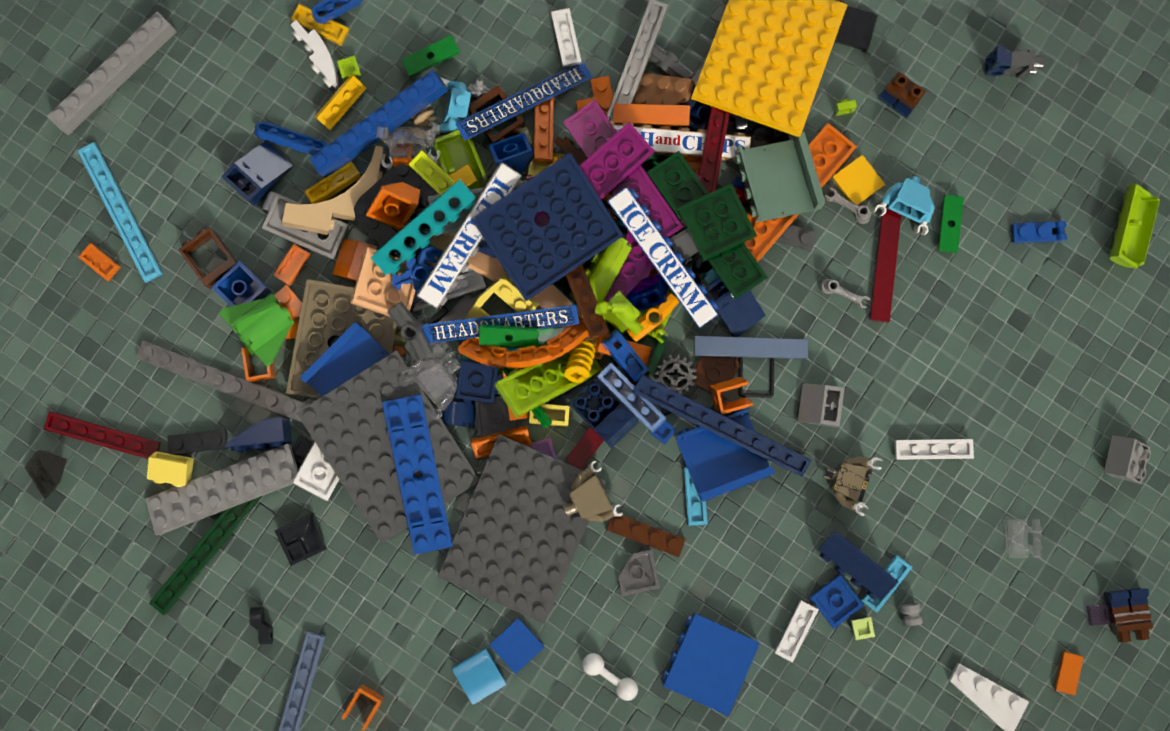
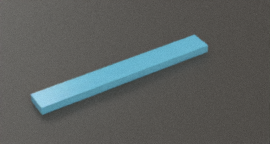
M93 142L77 150L144 282L147 283L159 277L163 272L97 144Z

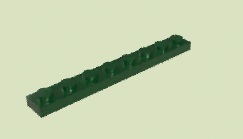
M263 496L224 510L149 604L163 616L166 615Z

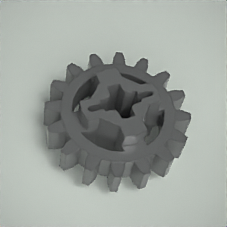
M670 355L669 361L663 359L664 365L657 366L660 372H655V375L660 376V378L656 379V382L662 383V385L682 395L683 391L690 392L689 386L695 387L692 380H697V377L693 375L697 371L696 369H691L693 366L692 362L687 364V357L680 360V355H677L676 359H673ZM673 364V367L670 370H666L668 366ZM681 365L685 366L689 373L683 372ZM675 372H678L681 376L677 377V380H674V378L671 376L675 375ZM664 379L670 380L671 387L664 382ZM682 382H687L684 386L679 388V385Z

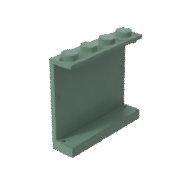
M802 132L800 137L795 136L793 140L745 150L742 149L741 145H738L734 153V160L739 165V178L741 182H744V196L746 200H749V213L751 217H754L755 223L815 211L823 207L825 199L805 132Z

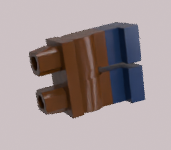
M898 72L886 85L878 99L890 108L899 99L893 110L907 119L926 91Z
M1148 588L1104 592L1111 624L1110 629L1116 633L1118 642H1130V631L1135 630L1136 640L1150 639L1149 629L1153 628V623L1151 622V613L1148 606Z

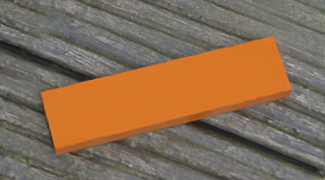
M554 97L534 106L533 162L552 164Z
M614 104L613 122L615 124L630 122L636 125L689 126L690 105Z

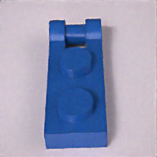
M1066 221L1013 223L1011 225L1012 243L1067 241V234H1065ZM1052 229H1057V235H1052Z
M614 329L610 333L611 336L608 339L605 338L601 345L611 354L630 380L636 383L640 375H644L649 369L622 334ZM617 341L619 345L615 348L613 344Z

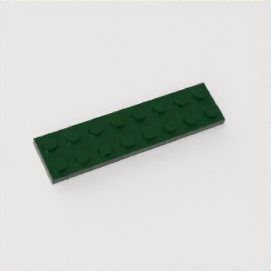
M678 151L649 170L647 175L689 234L678 208L709 193ZM744 243L707 260L734 300H737L768 278Z

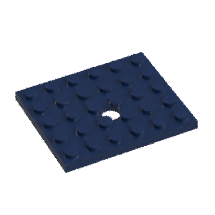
M568 153L471 218L525 301H528L624 236L571 153ZM540 211L546 212L550 218L549 223L544 227L537 226L534 221L535 215Z

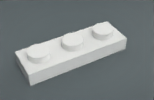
M570 9L551 12L563 67L581 64Z
M801 600L799 601L774 652L775 654L793 663L818 612L817 608Z

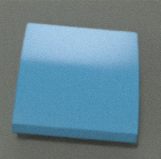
M486 648L452 667L455 676L472 705L507 685Z

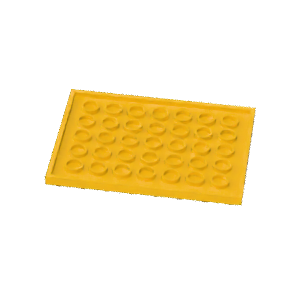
M729 0L691 99L800 137L847 4L836 0Z

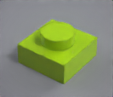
M355 55L337 61L344 81L351 74L355 77L361 75Z
M843 99L838 101L834 107L835 116L853 113L857 108L856 100L849 101V99Z

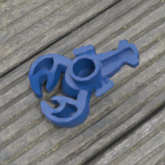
M426 246L421 249L417 263L416 258H413L406 263L408 270H405L399 276L397 274L392 275V285L399 290L402 284L413 283L414 289L420 290L423 285L422 282H425L432 271V266L425 262V260L437 263L434 256L440 258L442 252L434 246Z

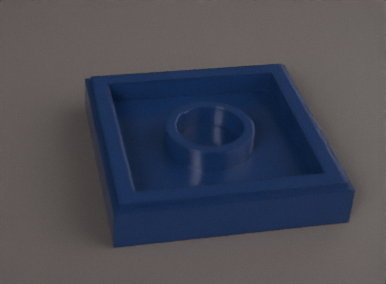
M461 359L455 398L494 403L495 384L497 383L499 367Z

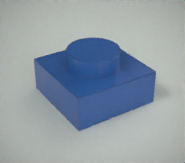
M665 421L653 433L650 432L649 434L665 445L677 429Z

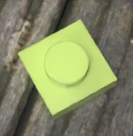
M870 616L851 620L855 640L875 637Z

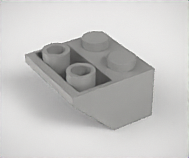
M802 384L797 422L839 427L845 388L829 385Z
M1112 435L1104 473L1115 478L1142 484L1143 479L1146 477V464L1151 456L1150 447L1133 438Z

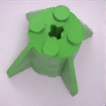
M273 294L264 299L226 307L219 312L235 334L238 332L239 339L246 346L251 356L256 355L266 367L274 362L290 328L295 324L290 318L291 315L285 307L281 308L279 306V301Z

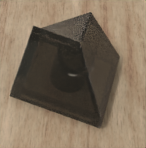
M38 450L24 468L43 498L47 499L60 484L67 459L54 455L51 451Z

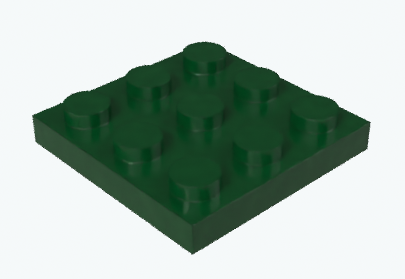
M732 183L678 208L703 262L757 237Z

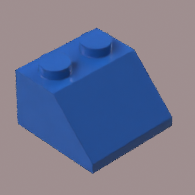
M524 132L489 145L496 167L502 162L520 175L533 155Z
M241 261L235 264L212 286L230 307L264 299L271 292Z

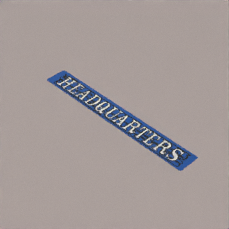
M582 61L581 64L569 67L455 125L464 140H468L591 79L592 75Z
M571 305L423 325V330L429 343L479 337L480 324L545 329L579 324L577 306Z

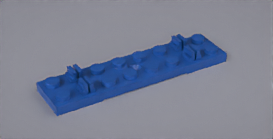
M417 394L383 401V409L414 555L453 547L422 395ZM417 470L422 473L419 478L414 476V472Z

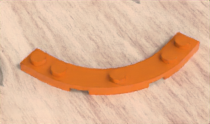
M578 316L579 324L569 325L560 334L546 341V345L537 348L534 345L518 348V351H507V348L479 345V339L468 338L458 346L459 353L489 366L501 368L531 367L551 361L569 352L582 342L589 333L583 318Z

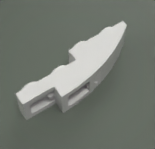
M295 20L290 24L294 30L292 34L298 41L302 40L306 44L304 48L311 55L309 56L312 62L310 66L317 74L321 72L324 76L322 80L329 88L333 86L335 90H338L337 70L326 45L314 29L307 33Z

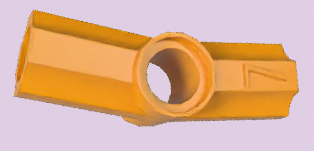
M666 291L657 303L637 320L644 328L637 335L633 334L628 328L626 331L637 342L654 328L658 327L678 305L679 301L673 294ZM657 314L659 321L652 323L649 320V315Z

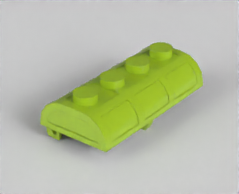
M459 130L432 140L436 153L437 150L440 151L439 160L443 170L448 175L469 164L479 181L470 186L469 190L486 186L489 180L472 138L464 140Z
M1129 184L1126 194L1123 197L1122 211L1119 214L1118 227L1114 233L1113 247L1110 249V260L1120 266L1138 269V266H1142L1145 263L1160 202L1158 197H1154L1138 184Z
M620 238L590 259L592 263L589 269H585L598 304L602 303L606 298L632 249L631 245L627 244L628 241Z

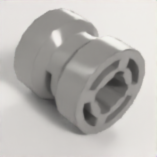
M919 603L900 606L901 613L904 614L903 626L923 624L922 617L919 615Z

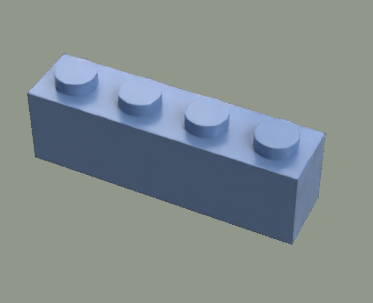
M612 363L597 376L652 433L666 421V417L649 400L632 392L635 386Z

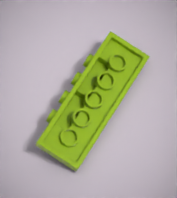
M570 351L542 364L523 367L522 370L517 368L510 372L508 377L495 384L498 392L516 418L581 384L568 380L564 375ZM593 358V364L589 371L590 375L584 381L603 371L595 358Z

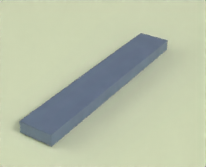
M694 336V356L808 359V339Z
M306 631L278 731L300 730L325 642V635Z

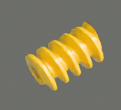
M582 341L570 351V357L568 358L564 374L568 380L581 383L585 378L589 377V371L591 370L596 352V346L593 343Z

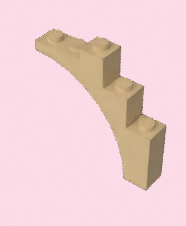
M375 146L366 172L355 185L343 194L316 204L299 205L286 203L282 226L328 235L329 230H333L335 219L331 217L354 221L356 217L354 212L356 202L382 178V172L379 169L380 164L382 165L381 159L383 158V161H385L386 154L382 153L383 147Z

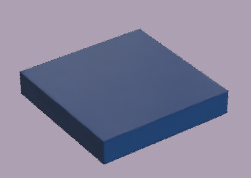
M841 574L836 575L809 596L833 629L864 606Z
M519 618L490 644L491 648L515 674L545 647Z

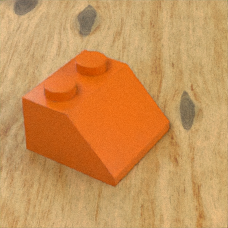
M404 182L382 186L368 209L366 216L402 230L418 205L420 190Z
M344 239L332 275L356 282L365 249L369 247L379 250V248L361 241Z

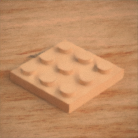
M367 247L350 303L389 316L387 311L401 301L410 312L415 294L413 283L402 284L401 289L397 290L391 282L392 274L389 273L386 276L371 259V256L378 250ZM390 255L392 259H398L397 257ZM404 260L399 264L401 268L395 274L399 276L405 270H408L406 267L407 261Z

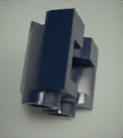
M442 397L441 401H438L437 413L445 425L474 428L476 411L472 400L461 399V402H453V398Z

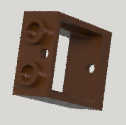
M498 85L471 103L468 107L469 113L474 115L498 100L506 99L507 96ZM520 114L514 116L516 122L494 136L490 129L484 131V134L491 143L507 139L513 134L517 135L525 127V122Z
M209 227L200 230L197 233L198 236L194 239L185 241L179 252L202 283L211 289L238 262L216 232ZM213 238L228 260L206 276L190 254Z

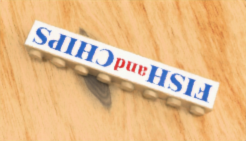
M610 121L617 132L627 124L615 125V122ZM646 124L641 125V127H634L655 150L656 155L672 156L679 151L682 156L702 157L706 130L699 129L697 132H690L689 128L671 130V127L660 126V129L652 128V125ZM726 132L721 160L735 161L734 153L738 145H741L743 150L749 149L751 137L745 136V133L727 135Z

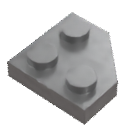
M652 549L633 553L620 572L618 580L622 596L660 588Z

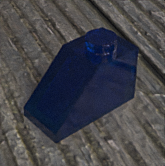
M657 273L642 279L625 298L640 312L667 302L668 286L660 274Z

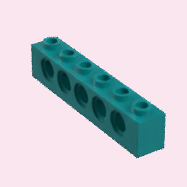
M459 179L371 256V259L386 276L389 273L395 274L401 268L399 264L404 260L410 261L416 255L414 251L419 247L421 249L425 248L431 242L429 240L430 237L434 234L438 236L446 229L444 227L446 223L456 221L460 217L459 212L462 209L468 210L475 204L473 200L476 196ZM452 197L460 200V205L456 208L450 207L448 203ZM437 210L445 213V218L441 221L434 218V213ZM423 223L430 226V231L426 234L421 233L419 230V226ZM411 236L415 239L416 243L413 246H407L404 243V239ZM393 249L398 250L401 254L400 258L392 259L389 254L390 251Z

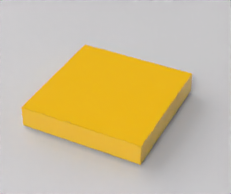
M863 155L832 177V180L846 198L856 205H859L885 185Z

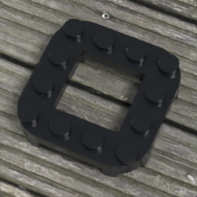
M404 164L389 170L358 199L354 206L355 216L361 227L381 246L397 234L389 225L366 216L368 209L382 186L404 182L419 189L418 202L425 209L429 206L428 196L439 195L413 168ZM423 223L419 226V230L421 233L426 234L430 231V226ZM411 236L404 239V243L407 246H413L416 243L415 239ZM396 249L391 250L389 253L397 258L401 256L400 252Z

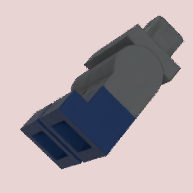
M997 46L986 56L985 75L1014 77L1017 75V79H1023L1027 74L1034 75L1037 72V68L1041 69L1044 66V56L1035 55V50L1032 49L1009 52L1005 51V46Z

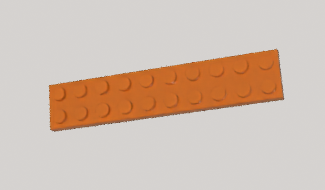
M829 123L809 144L821 188L857 147ZM750 213L747 215L757 237L744 244L757 262H759L799 214L755 223L754 217H751Z

